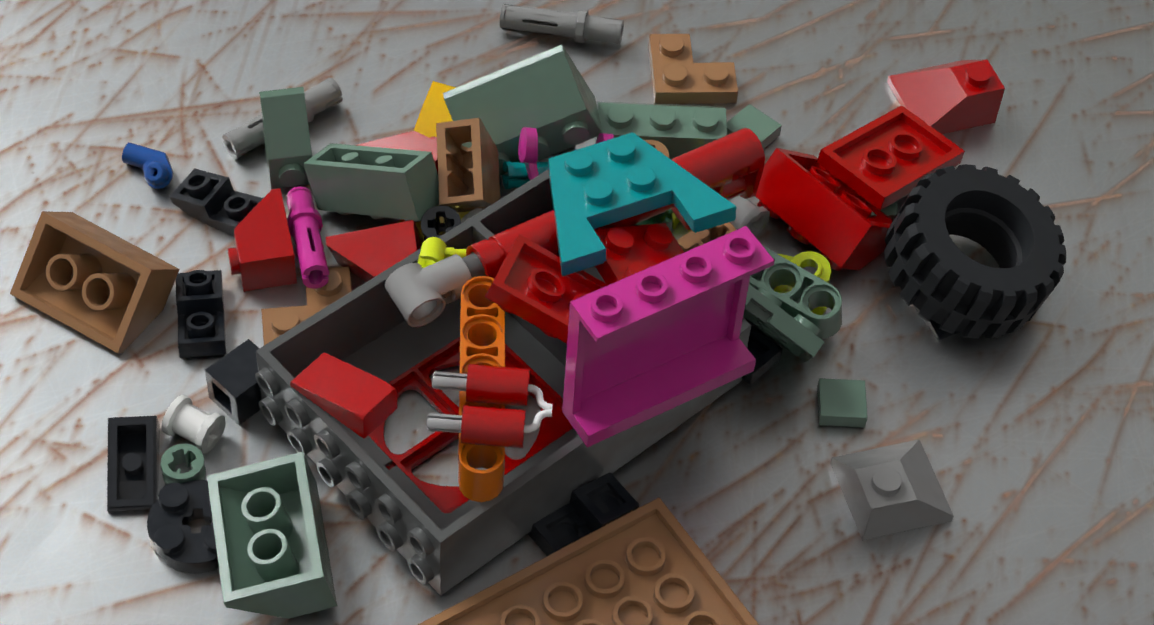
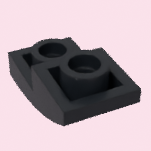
M195 168L170 195L171 202L184 212L234 236V228L263 199L235 191L229 177Z
M194 270L187 273H178L176 277V306L178 314L179 357L187 358L226 354L222 271Z

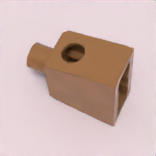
M472 118L436 123L439 204L449 206L456 212H468L477 208L484 210L500 200L498 150L481 119ZM472 142L470 148L464 147L462 144Z

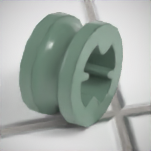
M177 444L167 449L162 455L160 463L165 485L174 482L183 483L192 480H205L206 467L202 451L191 444ZM185 463L188 468L191 464L192 470L181 473L179 468L176 472L175 466Z

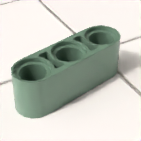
M765 248L775 260L774 265L751 275L749 284L755 289L762 287L782 302L780 308L790 316L796 317L797 314H800L820 329V332L817 334L820 339L834 336L842 325V297L839 290L830 283ZM780 285H788L793 288L787 293L774 291ZM823 306L832 310L825 315H817L812 312L814 308Z

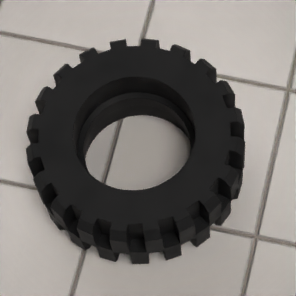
M968 164L959 165L956 170L954 166L936 170L935 173L927 174L908 195L887 230L885 237V263L887 267H891L888 273L894 287L899 286L901 288L900 296L908 306L913 304L919 310L918 315L925 321L929 322L932 319L939 323V329L948 333H954L957 330L962 332L963 337L979 338L982 334H984L985 338L1002 337L1005 333H1014L1021 329L1026 322L1030 321L1060 282L1064 273L1063 266L1066 263L1065 245H1062L1065 240L1061 227L1054 224V213L1048 205L1044 207L1039 202L1040 196L1032 188L1026 190L1019 185V179L1008 175L1007 178L999 175L997 169L983 167L982 170L976 169L975 165ZM949 235L962 236L978 243L993 256L1000 268L989 267L969 258L955 245Z

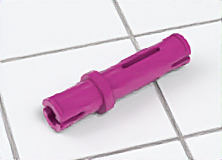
M302 186L294 187L289 190L286 200L289 211L287 218L290 235L294 237L303 284L308 288L317 289L325 286L329 280V269L320 234L323 227L322 218L314 207L311 190Z

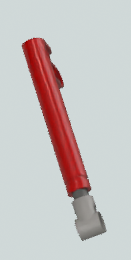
M743 128L671 160L727 200L739 195L744 199L755 196L758 191L765 165V154L757 135L751 129ZM674 204L595 228L633 226L671 209L685 229L691 230ZM554 210L489 237L488 240L484 239L467 246L466 256L463 258L455 254L425 268L419 263L405 264L390 274L385 282V289L408 325L411 327L426 325L443 312L446 304L461 299L462 286L467 280L478 276L495 278L518 234L559 256Z

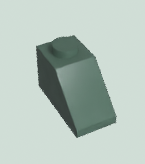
M296 87L259 92L265 153L271 189L309 185L310 183L303 164L312 157L304 88Z

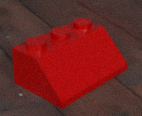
M776 148L764 165L758 191L755 195L759 199L758 207L763 206L770 212L769 216L778 219L780 217L790 225L787 231L798 241L806 245L810 243L821 251L820 254L827 258L831 268L834 270H861L884 252L887 230L893 221L891 217L867 202L862 196L819 165L816 156ZM872 212H874L877 215L875 217H869Z

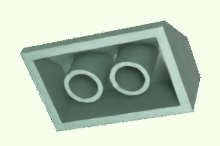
M562 44L443 93L453 121L472 118L481 119L497 146L499 176L507 173L503 171V163L505 161L520 162L518 146L520 132L523 127L537 129V160L598 137L599 133H603L595 96ZM472 142L463 143V146L470 148Z
M596 101L603 133L613 134L614 138L633 132L643 140L659 141L668 149L670 159L727 135L726 108Z
M304 452L208 475L207 481L223 603L226 608L290 619L336 607L337 601L317 482Z

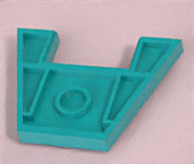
M633 132L548 158L562 277L606 261V248L596 234L595 228L670 204L675 205L686 223L695 233L736 220V206Z

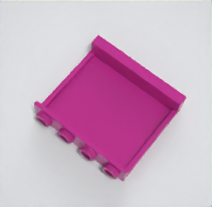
M747 226L570 302L562 412L587 448L754 371L756 359L739 338L751 275L773 266L775 260Z

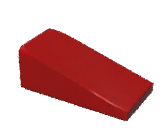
M325 352L290 382L292 388L363 439L398 408L396 388L386 381Z

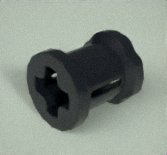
M439 205L430 208L422 216L420 224L424 241L429 237L438 238L442 236L439 235L440 232L450 231L461 224L459 214L449 206ZM441 216L444 217L445 223H440Z

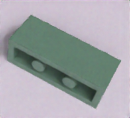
M330 143L303 163L318 210L333 211L339 215L360 214L369 215L373 219L387 217L419 222L427 210L439 205L438 173L432 152Z

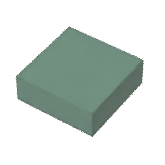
M748 104L727 122V135L743 128L751 129L757 135L764 149L780 136L782 125Z
M819 378L817 385L819 425L865 427L868 418L865 380Z

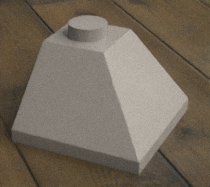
M920 440L831 458V466L862 541L947 523L953 520V513Z

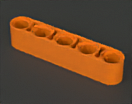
M473 277L462 286L460 309V373L462 374L468 373L469 364L505 367V311L496 303L485 298L494 280L492 277ZM459 391V415H462L464 405L505 408L503 404L466 402V391ZM459 433L458 484L460 491L472 501H491L498 497L503 490L505 447L462 444L461 433ZM475 468H487V469H486V470H477V469H475Z

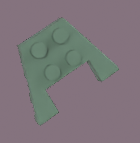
M749 284L743 317L757 326L760 332L803 361L807 362L814 358L825 343L817 336L820 329L800 314H797L796 317L790 316L780 308L782 302L762 287L755 289Z

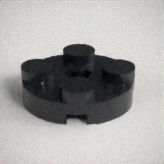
M192 480L165 485L158 494L159 499L152 505L147 519V530L151 548L156 555L158 553L159 556L166 559L167 565L176 571L197 574L218 569L208 481ZM196 519H204V521L211 523V525L202 526L201 533H192L191 527L187 524Z

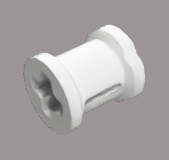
M180 395L168 407L163 417L162 431L169 436L177 434L196 444V447L203 454H207L219 442L226 426L225 416L217 412L210 414L192 405L193 401L186 395Z

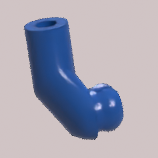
M130 142L126 144L122 153L123 163L143 168L144 177L149 186L154 189H161L171 183L174 173L166 153Z

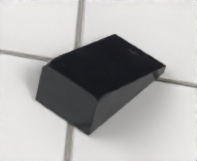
M157 416L108 418V512L150 510L152 505L158 500L160 424Z

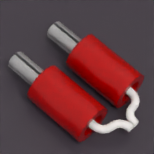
M469 364L467 374L435 371L432 376L433 389L466 391V402L510 406H527L528 394L532 392L536 395L537 404L544 410L536 414L532 424L525 425L526 410L464 405L462 415L429 413L426 418V427L428 431L461 433L462 444L523 448L524 434L537 430L543 418L552 417L553 404L544 401L543 392L540 388L529 384L530 369Z

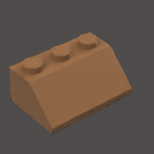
M42 211L10 294L116 353H123L163 311L180 269L73 212Z

